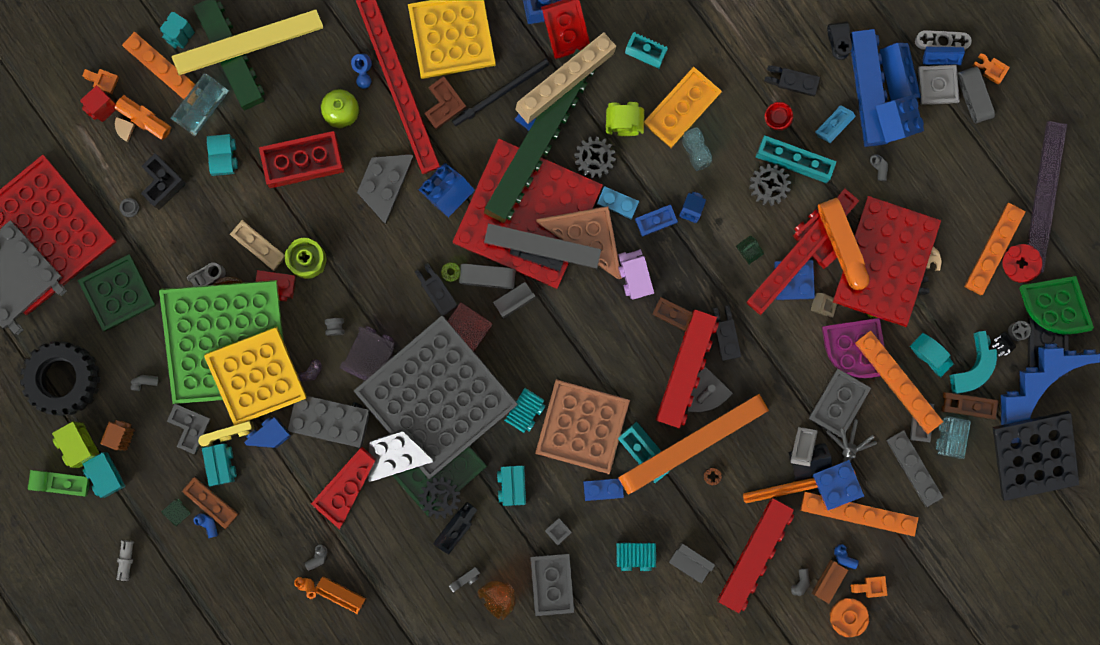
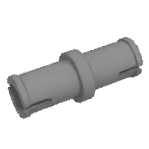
M121 540L120 557L117 558L119 565L116 580L129 581L130 565L133 563L131 557L134 541Z

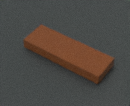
M194 477L182 490L188 498L224 529H227L239 515L197 477Z

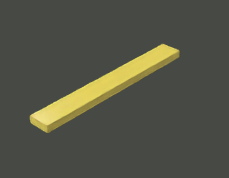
M313 10L173 55L172 60L178 75H182L323 29V25L317 10Z

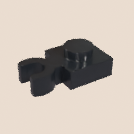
M1006 331L998 335L994 339L995 343L992 344L993 348L996 347L999 350V357L1009 354L1016 348V345Z

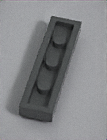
M904 430L887 439L888 445L924 506L928 507L944 498Z

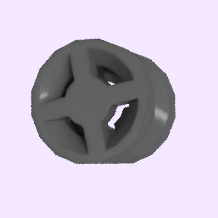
M326 319V336L345 334V330L342 328L344 319Z
M1025 321L1014 322L1008 328L1009 337L1015 341L1024 340L1031 333V327Z

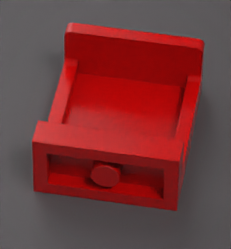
M817 209L808 216L810 220L806 224L802 221L794 229L796 233L793 237L798 242L819 219L820 214ZM829 237L812 255V258L823 269L837 258Z

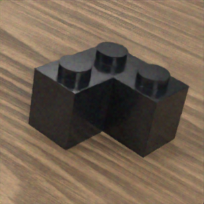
M156 153L141 166L154 179L141 194L158 210L186 185Z

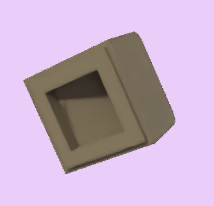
M816 293L811 311L833 318L837 304L833 303L834 297L824 293Z

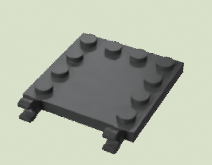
M10 220L0 229V326L3 329L9 327L14 334L19 335L24 329L17 323L16 319L51 287L61 296L67 290L59 282L63 278L15 223Z

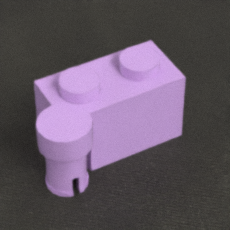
M641 249L627 254L626 252L618 254L621 265L618 267L621 278L625 277L626 285H623L626 296L630 295L632 300L654 294L645 257L639 256L642 255Z

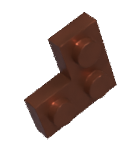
M444 76L429 86V90L439 103L424 114L437 130L466 109V105Z

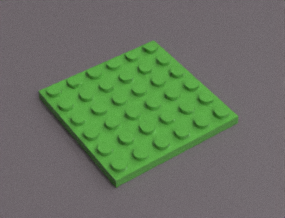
M277 280L159 290L173 404L223 400L204 357L206 353L276 326L283 339Z

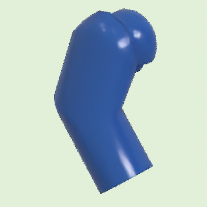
M198 514L194 517V524L206 528L208 538L218 536L215 521L212 517L206 514Z

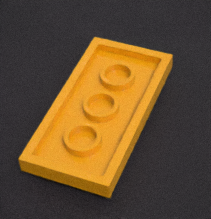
M693 67L644 121V125L672 148L722 91Z

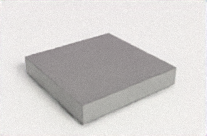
M957 65L918 67L920 105L959 103Z

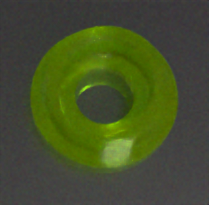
M455 263L445 264L441 270L442 277L449 282L456 281L460 277L459 266ZM454 269V274L448 275L447 271Z

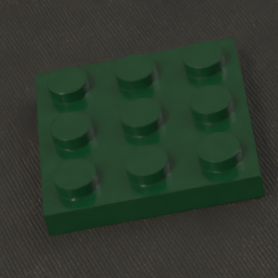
M130 254L78 280L104 332L156 306Z

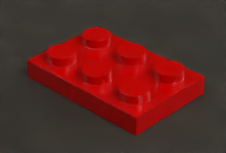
M561 0L541 7L555 59L573 54L576 49L581 51L590 44L580 0Z

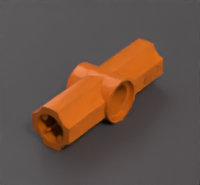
M125 95L116 102L115 109L131 119V122L141 129L149 131L162 141L169 135L172 127L157 118L153 112L144 106H139Z

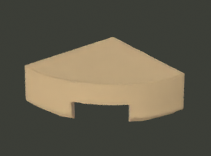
M116 117L115 129L117 134L124 141L129 142L135 124Z

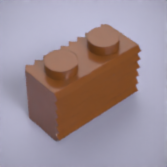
M115 420V423L109 422L100 444L114 450H128L127 447L131 443V436L135 432L131 428L132 424Z

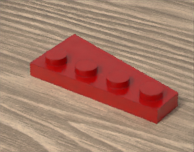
M363 447L357 451L311 503L339 530L376 461Z

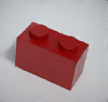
M97 85L80 100L84 105L82 109L94 120L99 119L101 122H104L116 111V103Z

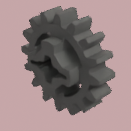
M589 137L588 143L584 140L582 141L583 147L577 146V150L580 153H575L574 157L579 158L575 161V165H580L578 171L584 170L585 177L591 174V179H594L595 174H597L601 178L603 172L608 175L607 168L613 169L611 162H615L616 158L611 156L615 154V150L610 151L611 144L605 145L606 139L600 142L599 137H596L595 141H592V138ZM592 146H599L601 148L597 149L593 148ZM585 151L587 154V158L583 162L582 155ZM592 154H593L594 156L599 155L598 161L595 160V159H594V160H591V159H592ZM607 154L608 161L605 165L603 157ZM590 167H597L598 169L593 170Z
M767 164L766 169L760 166V172L755 170L753 173L755 177L750 178L753 184L749 186V189H754L751 195H757L756 201L763 200V205L769 202L770 206H773L774 201L780 204V198L786 199L787 195L785 193H789L791 190L787 188L791 181H786L789 174L783 175L784 168L779 171L777 170L778 165L771 168L770 164ZM770 173L768 177L760 178L763 174ZM777 176L781 179L782 183L778 181ZM769 181L772 182L773 187L771 189L768 188L767 183ZM758 187H761L763 194L759 191ZM780 192L779 195L775 197H770L772 193Z

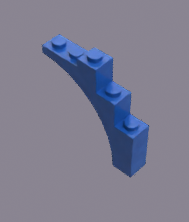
M1046 343L1045 347H1038L1039 370L1038 367H1026V371H1020V394L1019 391H1007V394L1001 395V425L1030 419L1039 398L1053 382L1075 368L1099 363L1100 353H1097L1095 349H1084V353H1076V350H1064V348L1057 346V343ZM1014 438L1011 443H1019V438Z

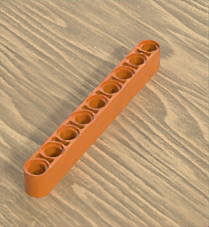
M758 394L621 475L618 479L629 495L768 412L769 409L761 395Z

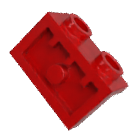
M257 270L256 282L277 280L279 301H287V298L293 299L295 275Z

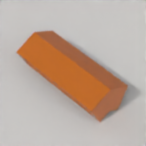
M324 576L316 586L317 594L356 614L359 613L366 600L365 597Z

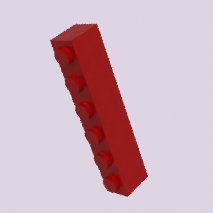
M773 498L770 499L717 602L737 613L746 609L749 603L747 600L749 594L755 592L758 586L756 581L759 576L762 577L767 569L765 564L768 558L772 559L776 552L774 547L777 541L781 542L785 535L783 530L786 524L790 525L794 518V514H792L794 509Z

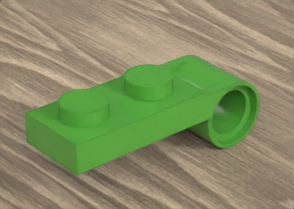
M30 470L28 490L86 497L90 479L84 476Z

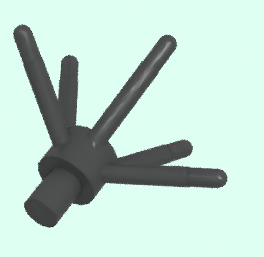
M857 419L854 420L849 443L847 442L843 427L840 429L843 443L832 432L826 431L843 448V462L849 460L851 463V459L856 458L858 451L877 444V441L869 443L875 438L874 435H871L858 446L853 444L858 424Z

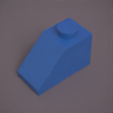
M696 192L688 193L679 217L697 223L706 202L703 195Z

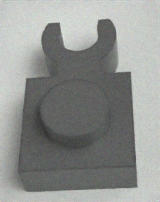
M475 566L450 584L449 588L452 592H455L467 582L471 585L479 579L478 574H480V570Z

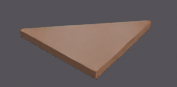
M608 206L536 220L539 225L563 241L601 249L598 266L615 278L622 279L618 269L620 265Z

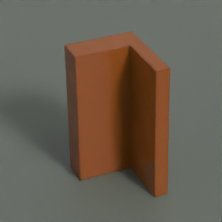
M830 560L811 594L829 604L848 570L837 564V562Z

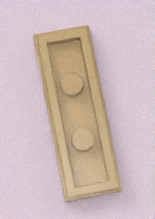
M243 220L230 233L233 238L273 271L285 259V255Z

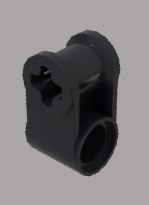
M847 21L828 24L827 33L832 55L837 60H844L852 49L849 24Z

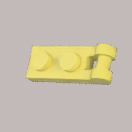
M248 421L204 434L199 437L198 442L201 446L210 447L214 441L226 442L232 440L231 436L237 434L239 437L250 434V430L255 428L253 422Z

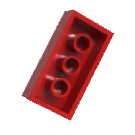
M334 131L259 147L266 184L269 188L344 172L338 139Z

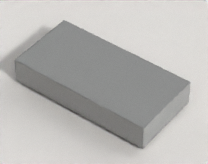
M798 427L791 463L804 466L811 465L817 430Z

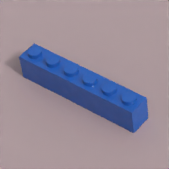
M875 29L855 31L850 34L852 44L851 56L864 147L885 145L889 142H885L876 110L877 105L887 101V92L883 90L882 84L885 81L884 73L880 70L882 56L881 53H878L877 46H879V36L875 35Z

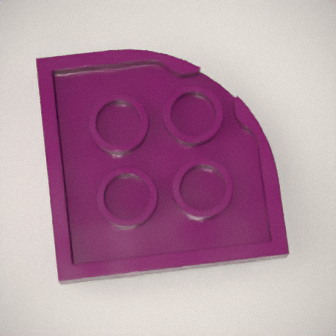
M880 318L822 327L826 353L837 369L855 378L880 376L855 344L867 332L872 331L884 346Z

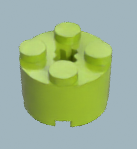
M628 102L627 105L609 103L606 109V133L612 135L613 131L618 132V136H637L640 131L643 134L644 109L638 107L637 102Z
M299 238L294 240L286 250L285 262L290 271L296 276L310 279L324 271L326 254L323 248L314 240ZM307 254L310 257V259H307V262H304L302 259L305 258V255Z

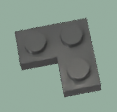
M174 404L167 422L184 429L177 447L196 454L200 446L198 442L199 437L205 434L211 419Z

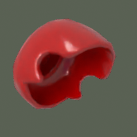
M775 102L767 108L765 122L773 130L782 131L792 124L793 111L786 103Z

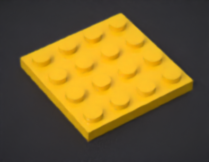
M429 0L408 4L421 79L496 66L484 0Z
M277 326L204 355L234 426L307 398Z

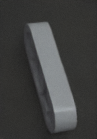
M924 30L915 38V44L920 49H926V47H964L965 51L972 42L971 37L964 32ZM925 36L927 40H932L933 36H935L934 45H932L933 41H927L926 44H923V41L920 39ZM940 36L948 39L946 46L939 44L938 38ZM961 38H963V41L966 42L963 46H961V43L955 42L953 46H951L953 41H959Z

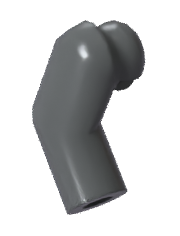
M872 155L870 162L878 170L877 180L887 181L888 163L880 155Z
M141 375L133 378L130 382V388L134 391H140L143 384L157 386L158 376Z
M317 545L314 558L304 562L308 571L325 563L328 554L325 546Z
M808 568L799 569L800 581L797 585L791 587L793 595L802 596L809 588Z

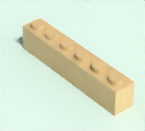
M603 32L519 100L516 105V111L529 124L614 54L616 45Z

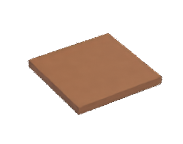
M556 380L535 454L610 474L619 442L618 437L622 431L630 400Z

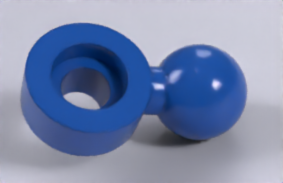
M357 54L352 58L351 65L353 70L359 73L356 79L358 87L366 89L371 85V78L366 73L371 68V59L367 54Z

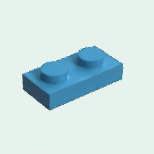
M840 105L815 133L819 138L831 143L856 116L853 111Z
M604 186L597 205L601 207L608 206L610 211L632 220L639 201Z

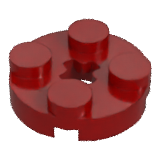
M1019 244L1012 246L1003 257L1004 271L1015 282L1027 283L1037 277L1042 270L1043 262L1039 251L1030 245ZM1021 259H1025V262H1027L1028 265H1025L1023 268H1020V265L1017 264V262L1021 261Z

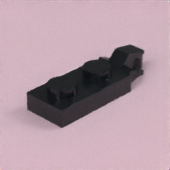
M466 502L457 511L433 544L449 555L472 525L471 520L477 509Z

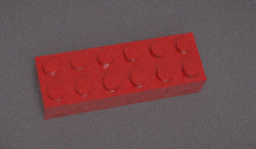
M698 310L692 311L691 322H689L655 419L680 428V425H685L688 416L685 414L687 407H691L694 398L691 395L693 388L697 389L700 378L697 377L698 372L704 369L706 363L704 355L705 352L710 351L713 342L710 340L711 334L716 333L719 322H716L717 317Z

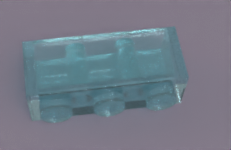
M204 73L170 119L193 136H196L229 91L215 79Z

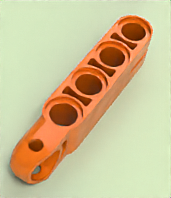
M834 198L818 204L820 217L849 285L855 290L866 288L870 281L869 275L838 198Z

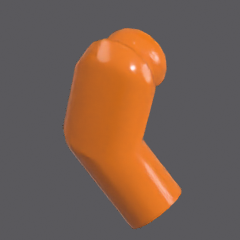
M302 577L295 579L294 585L299 590L306 591L307 598L313 599L316 597L313 580Z

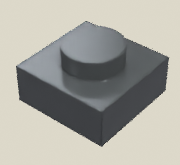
M560 518L545 530L557 545L572 533Z

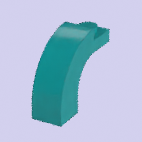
M986 331L974 333L977 353L974 366L965 373L949 375L952 393L957 394L974 390L983 385L992 375L997 361V349L989 350L988 346H990L991 342Z

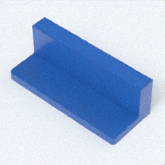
M896 43L880 49L891 101L914 94L915 99L921 98L909 44Z

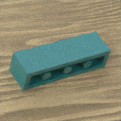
M765 135L760 142L755 156L758 159L824 183L831 179L837 162Z

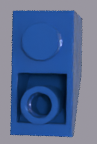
M269 417L261 424L263 427L260 430H254L247 435L248 440L244 443L248 446L278 448L292 435L278 418L274 417L271 419Z

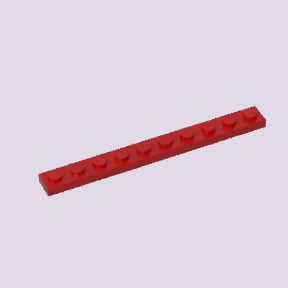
M356 0L423 175L434 171L440 167L377 0Z

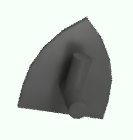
M704 367L697 375L700 381L697 389L693 388L691 395L694 398L691 407H688V412H703L716 408L733 393L710 370Z

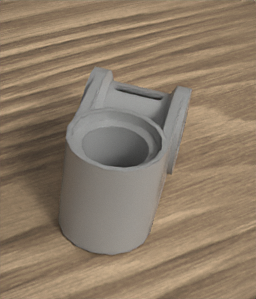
M209 263L200 270L188 275L187 280L191 281L193 286L214 285L224 279L226 271L223 266L217 263ZM218 267L219 274L213 277L211 274L212 269Z

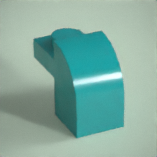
M924 333L910 346L916 356L928 363L939 377H942L954 364L949 358L951 355L947 350Z

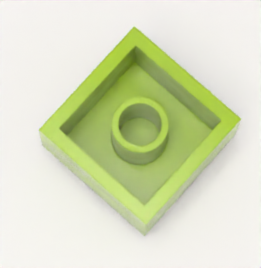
M71 422L52 433L55 446L61 449L63 453L62 459L70 468L83 467L82 463L100 454L84 423Z

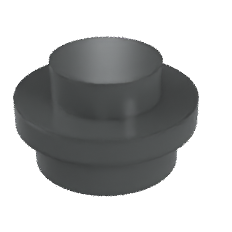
M132 198L124 199L120 204V212L126 217H134L139 212V204Z

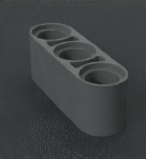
M976 66L958 72V82L973 122L976 124L994 118V108L979 68Z
M461 264L459 284L514 289L516 269Z

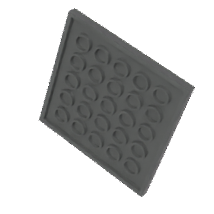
M443 315L354 390L356 395L390 434L406 429L415 440H418L423 445L422 448L430 456L432 454L435 456L436 460L434 462L419 466L428 479H431L518 405L515 399Z

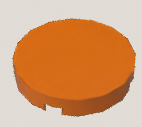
M845 598L839 600L832 607L830 623L838 634L844 637H855L861 635L866 630L869 624V614L867 608L860 601L853 598Z

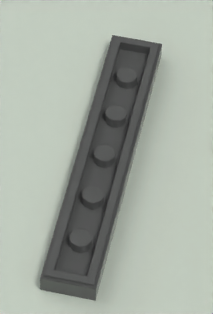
M489 223L484 240L486 244L596 269L601 249Z

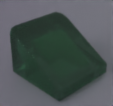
M752 236L747 237L736 245L737 250L749 265L764 255L757 240Z
M175 499L161 511L175 526L191 514L179 499Z

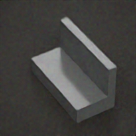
M526 282L494 301L493 304L504 319L536 298Z
M680 543L669 561L670 564L701 584L709 571H712L715 564Z

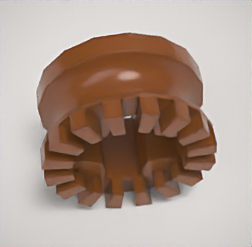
M709 468L705 471L704 480L707 484L717 485L721 481L722 476L718 469ZM711 471L718 475V479H715L714 482L707 478Z

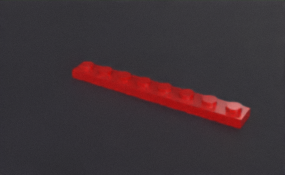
M846 189L837 197L846 216L859 202ZM821 217L746 302L758 314L761 315L829 237Z

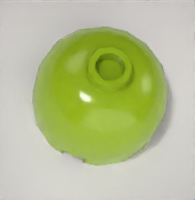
M342 89L332 90L322 100L321 113L329 125L343 128L352 125L358 118L359 106L357 100L350 92Z

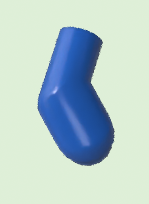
M843 544L836 546L834 554L838 563L856 569L858 560L848 557L846 546Z

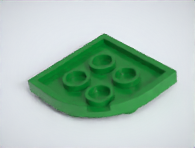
M1076 276L1020 286L1019 289L1027 312L1044 329L1053 333L1067 335L1093 330L1094 326Z

